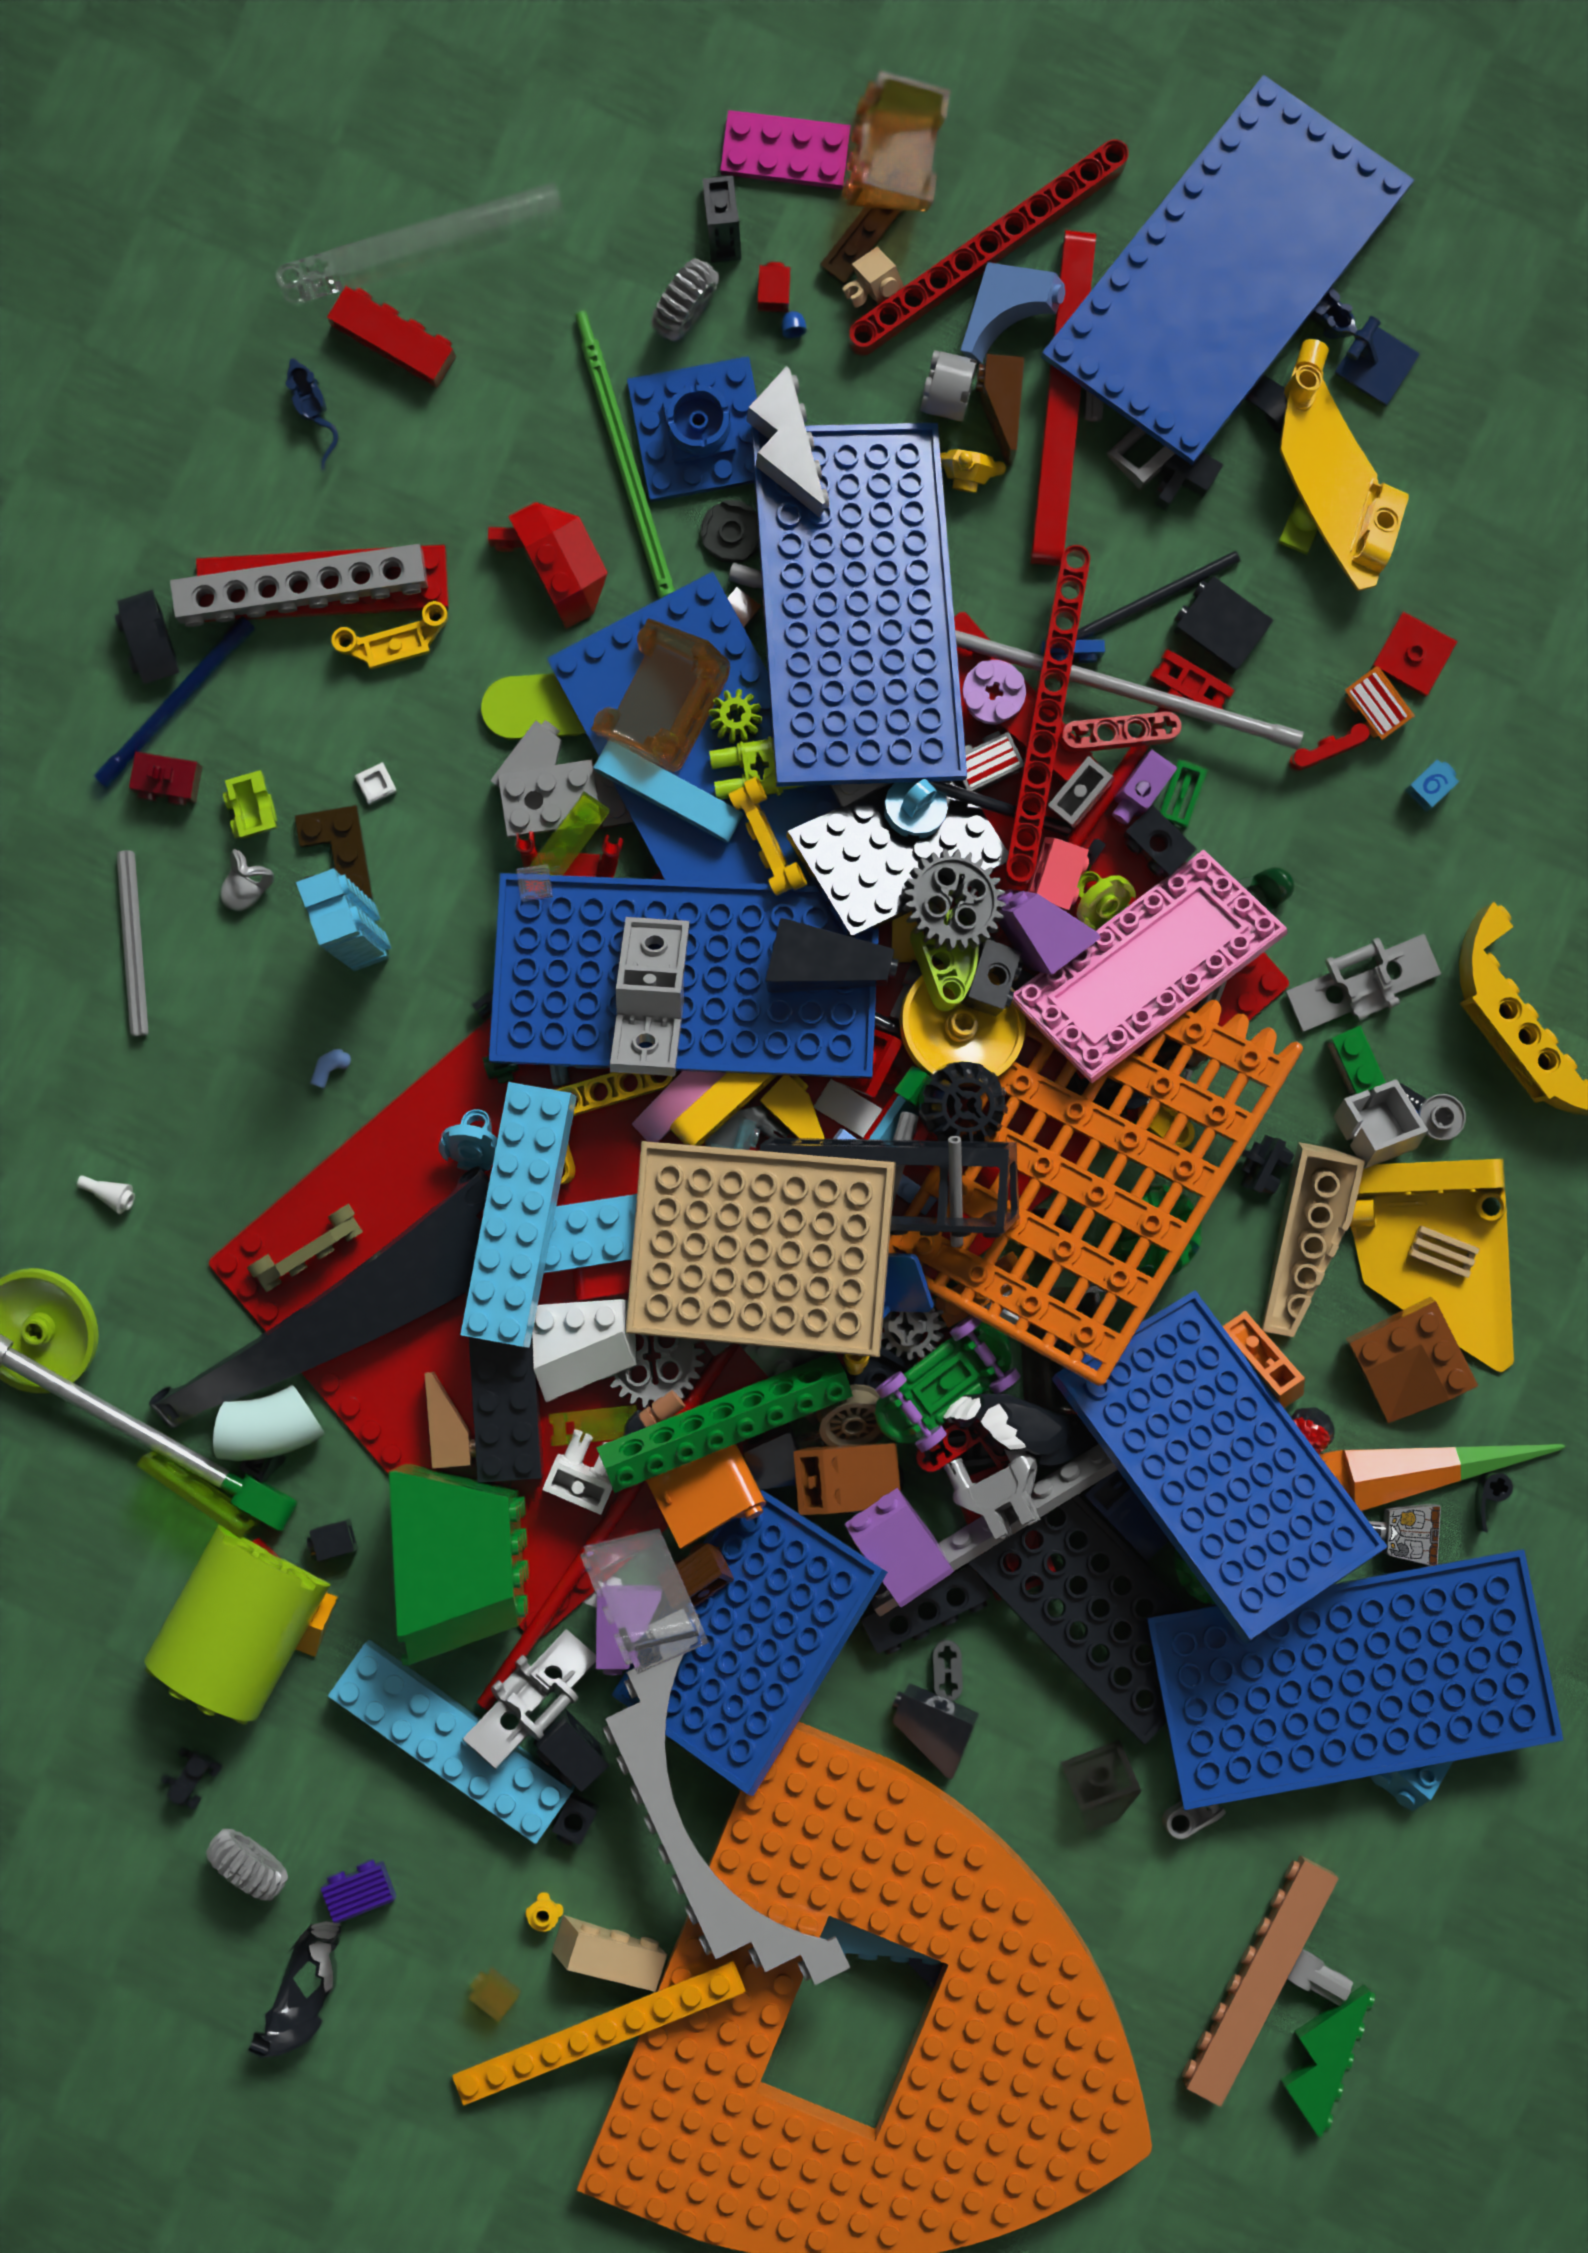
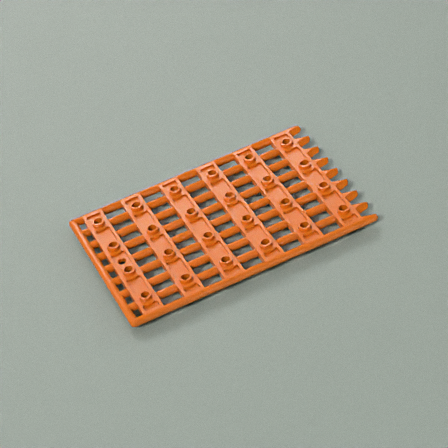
M1216 1000L1208 1001L1196 1013L1191 1012V1008L1153 1036L1141 1056L1131 1053L1095 1082H1089L1082 1096L1066 1088L1077 1070L1069 1060H1067L1055 1082L1039 1074L1053 1050L1061 1052L1025 1016L1024 1041L1028 1036L1042 1043V1046L1028 1068L1014 1061L1004 1073L998 1076L997 1080L1001 1087L1005 1088L1006 1094L1010 1098L1006 1103L1008 1111L1003 1116L1002 1128L1000 1131L995 1132L990 1137V1141H988L1017 1142L1018 1172L1031 1179L1019 1198V1218L1005 1233H1002V1236L995 1238L983 1259L968 1251L978 1233H971L969 1236L963 1237V1245L961 1247H953L950 1244V1240L941 1236L943 1232H939L935 1236H922L920 1231H908L904 1235L890 1236L889 1253H896L899 1250L905 1254H915L919 1258L921 1267L924 1264L939 1272L935 1280L924 1275L930 1293L1097 1386L1104 1385L1303 1051L1302 1044L1292 1042L1278 1055L1274 1054L1277 1035L1270 1027L1261 1030L1250 1041L1245 1039L1249 1020L1244 1014H1237L1223 1027L1219 1026L1221 1006ZM1166 1038L1182 1045L1168 1070L1152 1062ZM1194 1052L1210 1059L1196 1084L1180 1077ZM1221 1066L1238 1073L1224 1098L1207 1090ZM1107 1077L1123 1085L1109 1110L1093 1103ZM1249 1079L1265 1087L1252 1112L1235 1105ZM1134 1091L1150 1099L1136 1124L1120 1117ZM985 1092L980 1096L982 1110L988 1101ZM1021 1103L1037 1111L1022 1136L1007 1128ZM1161 1106L1178 1113L1164 1138L1147 1131ZM1048 1117L1063 1124L1049 1150L1033 1142ZM962 1119L959 1123V1126L965 1128L977 1125L971 1124L966 1119ZM1189 1120L1205 1127L1191 1153L1174 1145ZM1075 1131L1091 1139L1076 1164L1060 1156ZM1217 1134L1233 1142L1219 1167L1202 1159ZM1102 1145L1118 1153L1103 1179L1087 1171ZM1129 1160L1145 1167L1131 1193L1114 1185ZM933 1166L903 1216L917 1217L930 1196L938 1200L939 1166ZM968 1166L962 1175L963 1214L970 1218H981L985 1213L997 1211L999 1174L988 1190L974 1182L982 1169L981 1166ZM1156 1174L1173 1182L1158 1208L1142 1200ZM1042 1185L1058 1193L1043 1219L1027 1211ZM1184 1188L1201 1197L1186 1223L1169 1214ZM948 1190L947 1217H950L949 1190ZM1069 1199L1085 1207L1070 1233L1054 1225ZM1009 1200L1007 1201V1211H1011V1201ZM1096 1214L1113 1222L1098 1248L1081 1240ZM1124 1229L1140 1237L1125 1263L1109 1255ZM1012 1240L1025 1247L1012 1271L1008 1273L994 1264L1008 1241ZM1151 1244L1168 1252L1153 1278L1137 1270ZM1036 1254L1052 1262L1037 1288L1021 1280ZM1063 1269L1080 1277L1065 1303L1048 1295ZM950 1279L966 1287L961 1295L946 1287ZM1091 1284L1107 1292L1092 1318L1076 1310ZM1011 1286L1012 1293L1009 1296H1003L1001 1294L1003 1287ZM976 1294L992 1302L988 1310L973 1302ZM1118 1299L1135 1307L1120 1333L1103 1325ZM1003 1309L1019 1317L1015 1325L1000 1317ZM1030 1324L1047 1332L1043 1340L1027 1332ZM1058 1339L1074 1347L1070 1355L1054 1347ZM1085 1354L1102 1363L1098 1370L1081 1362Z

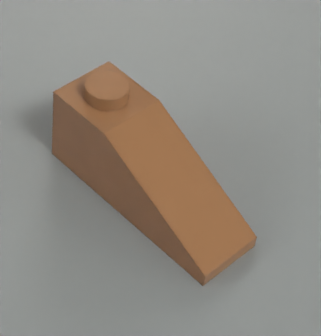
M435 1372L425 1373L432 1469L472 1465L473 1458H476L475 1439H471V1431Z

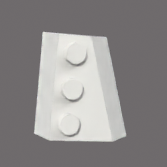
M617 1299L537 1306L532 1332L533 1369L546 1402L553 1401L559 1396L574 1392L585 1385L600 1379L603 1380L637 1365L635 1334L626 1333L628 1300Z

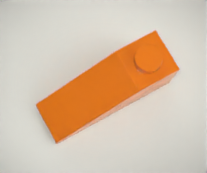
M1246 1311L1223 1325V1328L1283 1408H1286L1304 1395L1305 1378Z

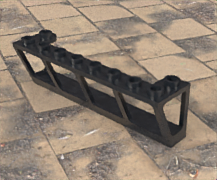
M769 1138L760 1145V1151L886 1161L896 1162V1165L939 1166L940 1183L937 1217L892 1216L890 1235H904L908 1231H920L922 1236H935L939 1232H951V1235L954 1237H965L971 1233H983V1237L996 1238L1002 1236V1233H1005L1019 1218L1017 1142L961 1141L962 1166L998 1167L1000 1169L997 1211L985 1213L981 1218L947 1217L949 1190L948 1141ZM1009 1173L1011 1211H1007Z

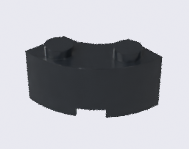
M153 589L118 600L119 613L115 614L114 617L119 631L125 632L132 655L128 656L132 672L134 674L139 673L144 684L180 673L177 655L166 627L163 612Z

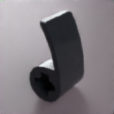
M1263 375L1245 400L1265 413L1267 423L1274 431L1282 435L1287 398L1284 394L1285 388Z
M1487 1472L1478 1481L1475 1495V1521L1477 1529L1488 1533L1485 1516L1486 1498L1500 1502L1509 1498L1513 1492L1511 1479L1503 1473ZM1497 1482L1501 1484L1500 1491L1490 1489V1483Z

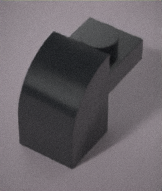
M1205 453L1200 455L1193 466L1177 454L1173 455L1165 463L1161 471L1171 479L1164 477L1155 492L1159 495L1155 505L1166 511L1182 485L1204 498L1224 464Z

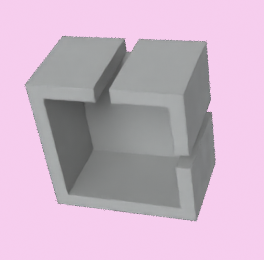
M1397 1079L1374 1087L1370 1093L1366 1090L1345 1098L1333 1117L1346 1140L1353 1139L1350 1146L1358 1158L1365 1160L1364 1169L1417 1149L1428 1132L1427 1127Z

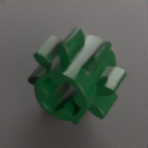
M489 1055L482 1057L489 1080L497 1078L498 1083H506L514 1080L513 1072L520 1071L518 1064L490 1063Z

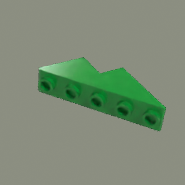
M1365 1984L1350 1993L1347 2000L1341 2006L1337 2004L1332 2005L1295 2030V2033L1312 2058L1281 2078V2081L1319 2138L1323 2136L1324 2132L1328 2133L1331 2128L1333 2114L1330 2113L1334 2102L1338 2103L1341 2099L1344 2085L1341 2083L1345 2071H1350L1354 2061V2054L1351 2053L1355 2041L1359 2042L1362 2038L1365 2024L1362 2021L1365 2012L1370 2011L1374 2004L1375 1993L1371 1992Z

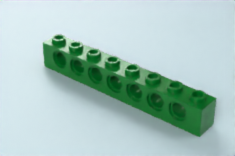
M829 1353L596 1448L614 1493L843 1401L852 1397L853 1394L846 1372L835 1353Z

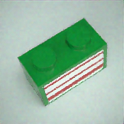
M1361 1025L1326 1040L1350 1096L1366 1090L1369 1091L1386 1083Z

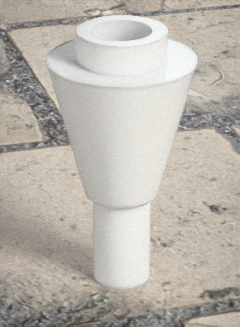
M83 1175L77 1181V1187L94 1193V1196L118 1214L129 1210L134 1203L135 1193H133L132 1185L104 1181L98 1182Z

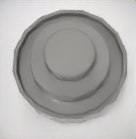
M1438 1094L1426 1099L1418 1112L1428 1129L1426 1135L1435 1140H1448L1457 1136L1464 1128L1466 1121L1465 1109L1461 1102L1447 1094Z

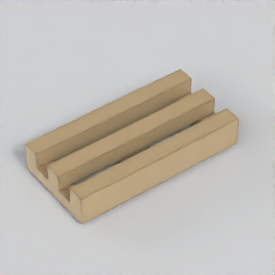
M1419 1226L1408 1255L1462 1277L1469 1278L1470 1268L1474 1265L1475 1255L1478 1254L1480 1248L1424 1226ZM1426 1235L1467 1251V1257L1425 1241L1422 1237ZM1422 1246L1460 1261L1464 1265L1462 1268L1421 1253L1418 1251V1248Z

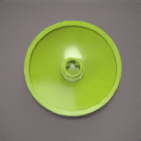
M38 1268L21 1269L0 1278V1334L14 1342L12 1346L14 1350L71 1382L76 1381L91 1365L98 1346L97 1319L86 1296L70 1280L49 1270ZM3 1365L0 1366V1379L8 1385L30 1393H50L48 1390Z

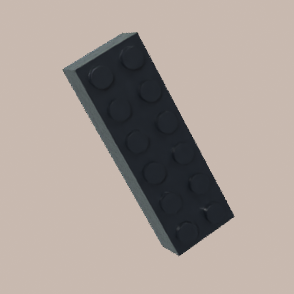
M466 1291V1303L469 1291ZM469 1337L478 1483L543 1478L544 1463L539 1384L533 1369V1338H531L530 1348Z

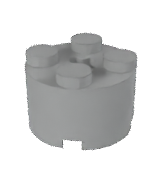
M934 350L930 374L924 386L920 411L962 422L971 392L977 360Z

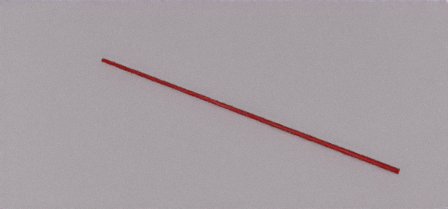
M1174 689L1168 691L1169 694L1183 697ZM1157 707V709L1155 710L1154 713H1156V712H1172V713H1173L1174 711L1167 710V709H1164V708H1161V707ZM1163 721L1158 728H1151L1150 736H1152L1155 729H1162L1166 721ZM1143 729L1137 738H1141L1144 735ZM1150 745L1129 748L1112 773L1115 781L1076 826L1066 842L1080 847L1083 845ZM1003 932L997 943L1012 948L1013 945ZM895 1091L862 1139H869L898 1097ZM736 1344L727 1352L711 1358L701 1373V1378L697 1379L694 1383V1390H690L683 1399L686 1407L675 1415L698 1407L740 1346L739 1344ZM646 1480L620 1491L477 1700L481 1707L488 1711L492 1708L497 1699L493 1696L491 1687L498 1680L503 1683L516 1670L515 1662L522 1655L527 1657L640 1492Z

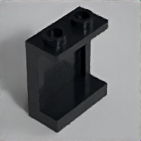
M1213 576L1209 583L1203 580L1194 591L1192 596L1196 600L1191 607L1188 608L1184 605L1176 615L1174 621L1178 624L1174 632L1178 635L1180 632L1217 658L1225 664L1223 669L1233 676L1274 620Z

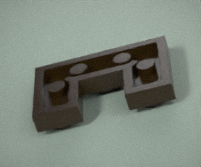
M353 805L295 815L300 847L331 843L335 870L338 874H345L351 883L354 882L355 886L360 891H363L364 895H367L368 899H372L373 893L358 806Z

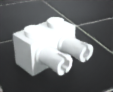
M575 1429L565 1455L558 1453L542 1490L601 1515L612 1491V1486L600 1456H598L594 1467L586 1466L582 1462L593 1437L586 1433L583 1441L580 1442L583 1431Z

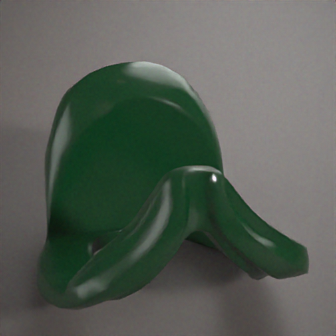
M1271 867L1256 875L1237 880L1245 889L1252 885L1259 887L1266 897L1265 908L1271 914L1280 904L1289 899L1294 892L1292 875L1279 867Z

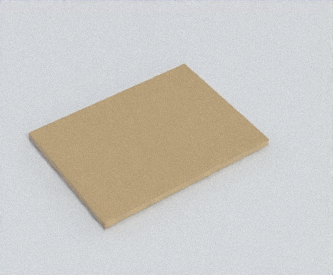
M642 1141L626 1333L880 1357L896 1162Z

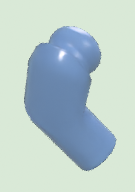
M334 1049L321 1056L317 1060L310 1084L325 1088L330 1071L338 1067L346 1069L351 1062L350 1055L343 1052L342 1049Z

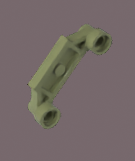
M349 1204L345 1205L328 1216L329 1221L334 1227L333 1229L277 1264H274L269 1254L248 1266V1271L253 1278L257 1277L266 1292L270 1291L282 1283L280 1276L289 1272L292 1277L308 1267L305 1261L316 1255L319 1260L334 1251L335 1249L332 1244L344 1237L348 1242L361 1234L363 1231L353 1217L355 1212Z

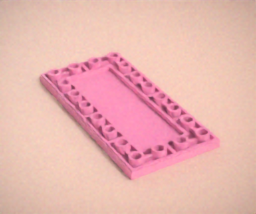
M1202 850L1178 868L1169 878L1166 877L1097 929L1096 932L1101 937L1098 941L1054 974L1040 972L1016 990L1012 1003L1093 1083L1286 936L1287 928L1205 850Z

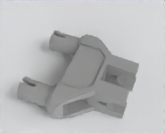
M1004 1449L1010 1461L1008 1467L977 1484L972 1483L962 1458L951 1461L952 1465L946 1464L943 1468L947 1472L955 1490L953 1493L954 1502L961 1507L983 1515L995 1539L1000 1538L1003 1540L1014 1534L1004 1513V1510L1013 1506L1022 1525L1027 1524L1030 1526L1041 1520L1030 1497L1037 1472V1461L1034 1456L1027 1454L1026 1451H1008Z

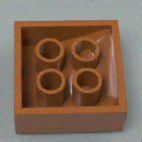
M1432 1297L1346 1338L1388 1423L1449 1401L1479 1386L1437 1302Z

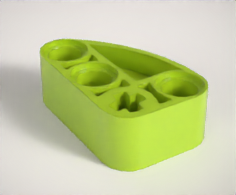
M949 910L945 916V925H948L951 910ZM958 915L959 922L964 926H969V920L963 915ZM914 928L911 931L910 941L931 1001L937 1009L950 1011L965 998L972 984L977 968L979 945L973 949L968 943L964 952L959 950L957 944L951 952L947 951L946 943H942L936 949L935 939L931 938L926 943L923 942L925 937L922 933L923 931L915 934ZM932 958L940 959L944 964V970L936 969L932 964ZM942 989H951L955 995V999H947L944 996Z

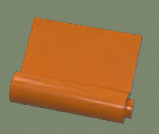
M736 1444L646 1480L680 1549L685 1548L735 1517H745L746 1520H752L763 1513L762 1508L766 1505V1501Z

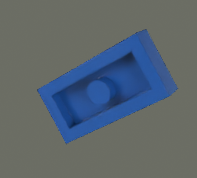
M1076 640L1073 659L1079 658V663L1097 662V658H1102L1105 653V640ZM1042 641L1040 645L1041 656L1044 653L1045 641ZM1054 648L1050 651L1051 657L1055 660L1062 661L1067 658L1065 651L1061 648Z

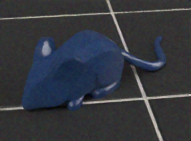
M1333 288L1330 289L1309 317L1315 323L1325 327L1323 335L1326 338L1338 339L1340 337L1354 336L1357 332V327L1355 325V318L1351 313L1353 307L1349 304L1341 303L1339 301L1340 295Z
M290 358L285 384L290 389L292 401L297 412L303 420H313L316 424L330 429L333 433V441L321 461V469L324 471L328 456L337 446L339 439L338 431L332 423L321 418L327 411V406L323 394L318 387L319 382L314 378L313 372L295 358Z

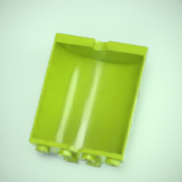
M218 1524L144 1658L145 1671L170 1687L168 1692L173 1697L183 1701L187 1698L197 1703V1708L201 1712L210 1716L219 1713L246 1725L248 1721H254L260 1715L331 1584L285 1559H280L270 1554L265 1548Z

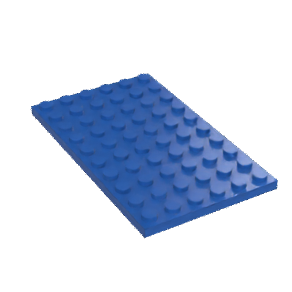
M1196 1290L1141 1322L1104 1385L1097 1386L1066 1368L1052 1377L1058 1389L1245 1644L1388 1547ZM1088 1355L1084 1356L1081 1361L1095 1370H1098L1102 1364Z

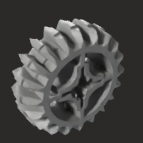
M692 259L679 270L671 283L668 284L651 318L652 328L657 330V333L662 337L668 338L671 341L679 340L684 337L687 331H690L691 327L701 316L704 309L708 306V302L713 297V292L718 284V273L713 270L712 266L699 259Z
M222 1829L209 1843L210 1846L206 1850L207 1859L211 1862L212 1867L217 1869L218 1873L223 1875L227 1881L233 1883L236 1888L251 1894L254 1898L272 1901L284 1888L285 1882L289 1878L282 1862L278 1861L274 1855L259 1845V1843L253 1841L249 1836L247 1837L233 1829Z

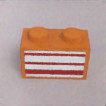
M1379 666L1374 667L1345 689L1349 695L1345 698L1346 702L1355 713L1361 711L1367 719L1363 724L1369 728L1373 738L1379 736L1381 740L1386 739L1415 717Z

